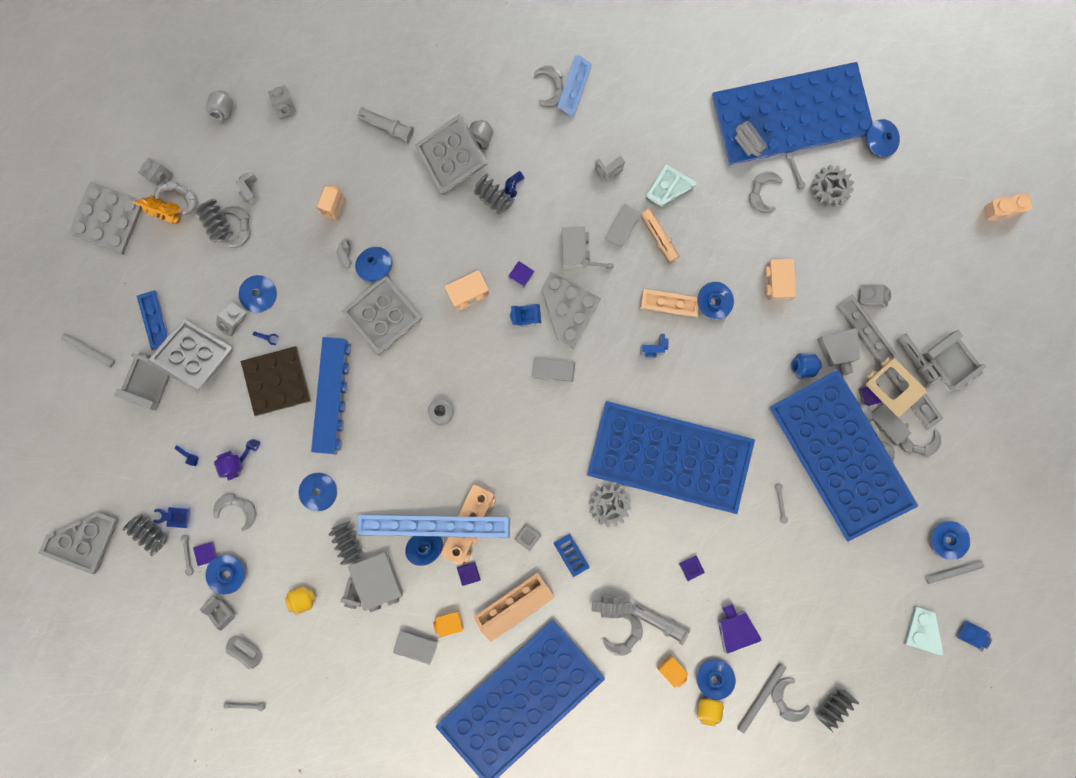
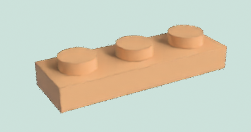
M643 289L640 309L697 317L699 309L698 297Z

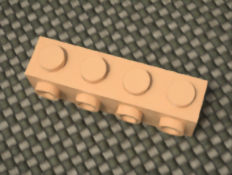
M473 484L458 517H487L485 514L488 508L492 510L496 499L493 498L495 494ZM448 537L440 556L459 565H462L463 562L467 563L472 553L469 549L472 544L476 545L479 537Z
M536 573L473 618L480 631L489 642H492L555 597L539 573Z

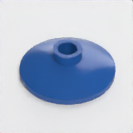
M880 119L873 122L868 128L867 144L875 155L887 157L896 152L900 143V135L897 127L891 121Z
M370 247L358 256L355 263L356 272L365 281H378L384 278L391 270L392 257L384 248Z
M254 275L243 281L238 295L240 303L245 309L254 313H261L273 306L276 301L277 290L269 278ZM254 290H259L257 296L253 295Z
M710 282L704 285L698 293V307L706 317L714 320L722 319L732 311L734 297L731 290L725 284ZM711 299L716 301L715 305L711 303Z
M310 474L303 479L299 486V499L309 510H326L336 500L337 486L334 480L326 474ZM316 488L320 490V494L317 496L313 493Z
M942 522L932 532V548L943 559L957 560L963 557L969 550L970 535L967 529L958 522ZM947 537H950L951 542L949 544H947L945 541Z
M433 536L411 537L405 548L407 559L416 566H425L434 562L442 552L441 537Z
M218 556L207 566L205 573L206 582L210 589L218 594H231L237 591L244 582V567L233 556ZM225 571L230 572L229 578L224 576Z
M710 660L699 668L697 685L704 696L712 700H721L733 692L736 678L734 671L727 663L721 660ZM712 677L717 678V684L712 683Z

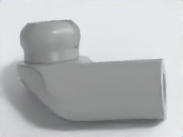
M349 238L341 240L336 251L344 268L352 264L348 256L352 247V241Z

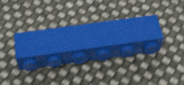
M322 337L311 452L337 455L338 451L341 450L342 440L339 439V433L343 431L344 425L343 420H341V413L345 412L343 393L347 392L345 374L349 372V363H346L347 355L350 356L351 344H348V341L343 338Z

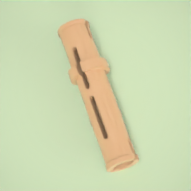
M649 208L642 212L641 216L657 240L659 249L663 250L669 260V263L678 259L680 255H678L672 245V239L668 238L652 209Z

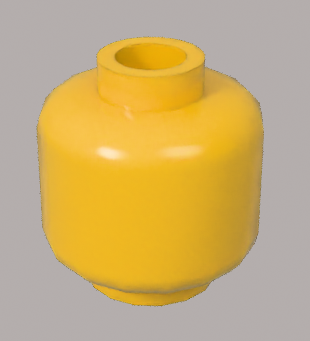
M305 586L288 591L287 597L284 598L289 612H293L295 615L311 610L313 608L312 602L315 601L312 590L308 591Z
M701 699L697 710V718L701 720L700 723L716 727V724L722 721L724 705L718 700Z

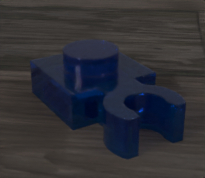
M168 507V513L164 509L154 510V512L161 513V519L153 520L154 523L160 524L167 521L166 527L188 528L190 509Z

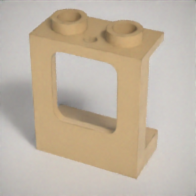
M888 357L880 364L882 366L877 372L873 370L866 377L867 381L865 384L899 418L928 391L895 357L892 359ZM890 367L894 368L909 383V387L896 399H891L876 384V379Z

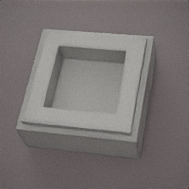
M525 524L514 540L530 551L541 535Z

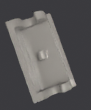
M400 631L393 653L431 665L438 643Z

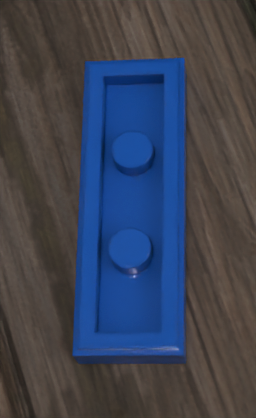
M154 290L137 295L149 344L153 351L157 350L169 336L157 291Z

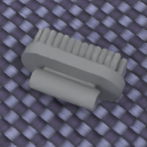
M749 121L736 127L738 135L734 138L748 156L752 154L760 156L768 147L767 143L762 140L763 138H761Z
M239 636L230 638L226 644V653L237 659L248 669H254L262 659L261 652Z

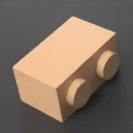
M794 259L770 260L765 265V276L768 277L766 295H769V301L792 300L796 297Z
M479 270L444 286L455 310L458 308L463 310L470 306L469 303L475 300L480 302L486 299L489 294V289Z

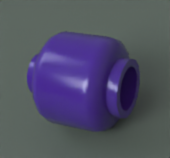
M228 451L216 456L217 459L214 461V466L220 478L227 477L229 481L239 477L238 472L243 470V466L237 453Z

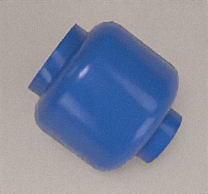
M798 353L793 358L791 367L798 377H815L819 370H821L822 362L815 353Z

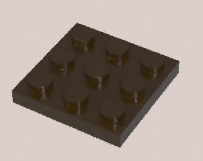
M297 346L240 361L255 417L312 402Z

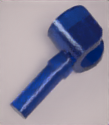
M253 332V336L268 341L269 344L272 346L277 345L275 343H271L270 339L273 336L279 338L278 335H265L259 332Z
M252 439L246 443V449L240 457L241 463L250 453V450L255 452L260 446L259 441Z
M178 445L175 446L174 449L187 457L185 464L197 465L198 456L186 452Z

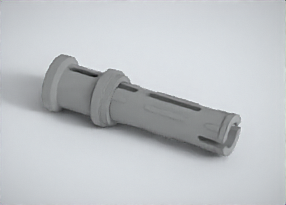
M361 107L358 112V119L388 131L391 136H398L404 139V142L408 143L413 136V126L403 125L399 120L392 121L364 107Z
M907 333L897 339L918 368V375L921 374L927 382L928 388L943 379L933 369V364L926 361Z
M638 603L634 608V613H632V615L663 631L666 637L670 636L678 640L681 645L685 643L690 633V629H684L677 625L674 620L668 621Z

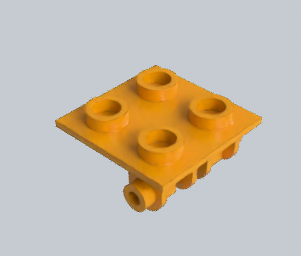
M154 195L133 201L134 204L142 206V210L146 214L156 218L160 217L161 220L171 224H178L180 221L178 214L182 213L183 209L179 208V205L175 203L163 202L160 197L159 200H156Z

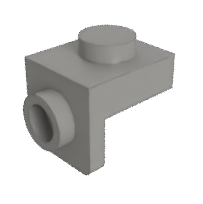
M285 85L268 91L278 118H283L296 112Z
M620 156L605 167L598 158L595 161V171L600 177L603 176L607 180L612 175L617 176L624 170L625 161Z
M149 157L138 171L139 174L157 186L169 181L173 176V173Z
M252 172L241 175L239 180L236 181L241 190L238 192L244 202L248 200L251 205L258 202L248 187L257 181Z
M884 284L861 285L860 304L888 306V301L891 300V291Z
M232 301L217 315L216 326L221 332L231 336L234 333V328L247 316V312Z
M348 578L344 596L340 602L345 603L344 606L347 608L356 609V606L360 607L362 604L352 578Z
M215 596L207 600L200 608V611L206 614L220 631L235 618L227 604Z

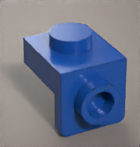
M540 305L511 306L510 319L512 324L521 327L541 324Z
M660 334L659 345H642L640 347V355H645V358H657V355H663L669 347L668 338H665V334Z
M968 621L965 622L958 636V639L982 652L984 648L988 649L992 638H990L991 634L988 631Z

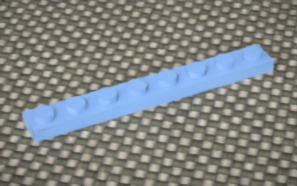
M358 515L357 535L510 538V518Z

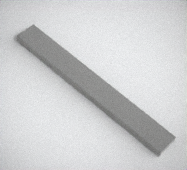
M851 295L836 306L852 329L857 328L858 337L881 368L880 364L888 357L890 359L895 357L906 368L854 295ZM890 367L884 372L900 394L909 387V383L894 368ZM926 394L910 407L926 430L943 419Z

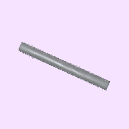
M779 664L738 727V730L743 734L786 670V667L782 664Z

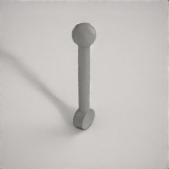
M789 152L786 158L791 162L799 182L798 187L803 189L806 184L802 181L793 159L794 154Z
M586 259L581 262L583 267L589 265L606 267L608 269L614 268L613 263L588 262Z
M778 483L775 485V489L778 491L781 510L780 522L785 524L788 522V518L785 516L781 492L783 486Z
M183 535L181 542H183L187 567L185 574L190 576L194 571L190 566L187 546L188 536Z
M224 703V708H245L263 711L265 705L263 703L258 705Z

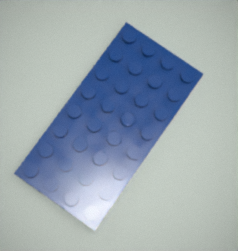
M857 62L712 93L729 165L867 136L868 128L873 123ZM749 121L761 138H763L762 140L767 143L768 147L760 156H755L754 154L748 156L734 138L738 135L736 132L738 125Z
M839 369L770 406L771 411L847 542L918 507V503Z
M606 401L587 476L738 514L755 439Z
M552 619L436 725V728L479 778H499L598 687L605 678Z

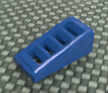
M570 534L553 543L573 577L590 568ZM568 541L571 542L570 545L561 550V545ZM574 547V552L567 556L564 555L566 551ZM578 554L579 558L571 563L568 562V559ZM582 561L583 565L573 570L572 566Z

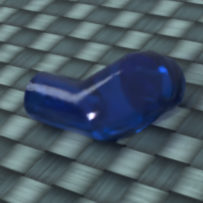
M518 171L506 180L505 194H511L510 198H514L517 195L515 190L516 184L525 179L521 171Z

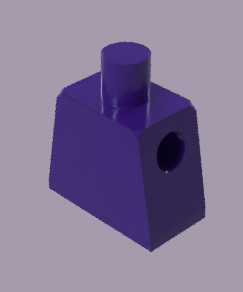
M733 603L722 607L725 618L718 620V626L725 653L728 654L762 641L746 612L736 613Z

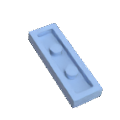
M580 55L574 56L557 106L569 116H574L592 66L590 62Z

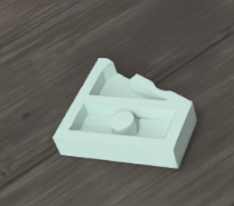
M666 164L646 195V198L663 207L694 188L697 182Z
M914 606L904 644L942 656L943 650L936 613Z

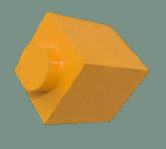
M459 610L436 616V621L433 622L435 633H439L440 637L464 630Z
M672 655L668 656L657 667L659 672L674 688L676 686L681 687L688 680L686 677L689 674Z

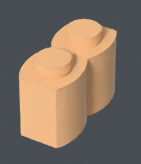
M334 185L324 186L316 209L320 211L319 213L322 216L335 221L338 220L345 201L340 188Z
M1025 193L1017 194L1011 198L999 197L984 206L986 218L990 221H997L1004 217H1018L1033 208L1030 195Z

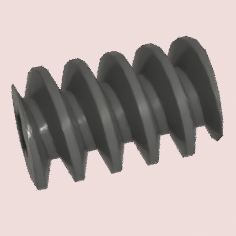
M485 174L475 185L474 194H480V200H485L486 205L491 204V210H496V214L501 215L512 206L515 199L509 201L511 194L504 196L505 189L498 191L500 184L493 186L494 179L487 181L489 174Z
M211 199L202 203L196 209V214L200 216L199 220L203 223V227L207 229L206 233L210 236V241L215 243L228 239L233 235V232L227 233L231 227L230 225L224 226L227 219H220L224 213H217L221 207L219 205L213 206L217 203V200Z
M143 514L135 516L122 530H127L126 534L128 536L133 535L132 539L134 541L139 540L138 545L144 546V550L146 552L150 551V556H154L165 545L166 535L164 534L159 537L158 535L161 531L159 529L153 532L152 530L155 525L152 524L148 527V519L141 521Z
M350 521L331 528L333 530L328 534L329 536H335L331 541L333 544L338 543L334 550L341 551L337 555L338 558H344L340 563L341 565H346L363 558L358 557L362 550L355 549L360 544L352 542L356 535H349L354 530L353 528H347L351 523Z
M836 689L838 697L831 695L833 703L826 701L828 709L825 707L820 708L823 715L820 713L815 714L817 719L830 731H832L831 727L839 728L836 721L844 722L841 715L849 716L846 709L854 710L851 703L859 705V702L844 689L843 691Z

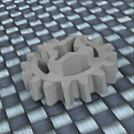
M829 165L827 169L823 167L820 172H817L815 175L817 179L812 181L816 186L812 188V191H817L814 197L821 198L819 203L826 201V206L833 203L834 207H836L839 203L844 204L846 202L845 199L848 200L851 197L849 193H852L854 188L850 186L854 181H849L852 175H846L845 168L840 171L839 165L835 169H833L832 165Z
M611 485L609 490H607L606 486H603L602 492L597 489L596 493L598 495L591 496L594 503H589L590 506H593V509L589 512L596 514L593 519L597 520L599 518L600 525L606 522L607 527H610L611 523L616 527L617 521L624 523L623 516L629 517L626 510L631 509L630 506H627L630 499L624 498L627 493L621 494L620 487L614 490L613 485ZM606 493H612L608 499L601 498ZM618 498L622 501L623 509L618 505ZM613 500V506L615 507V509H610L609 512H607V506H605V503H610ZM597 504L602 507L603 512L601 515L597 510ZM616 513L619 515L614 519H608L610 514Z
M607 596L602 597L601 601H592L591 611L601 612V617L624 618V614L634 613V603L625 602V597Z

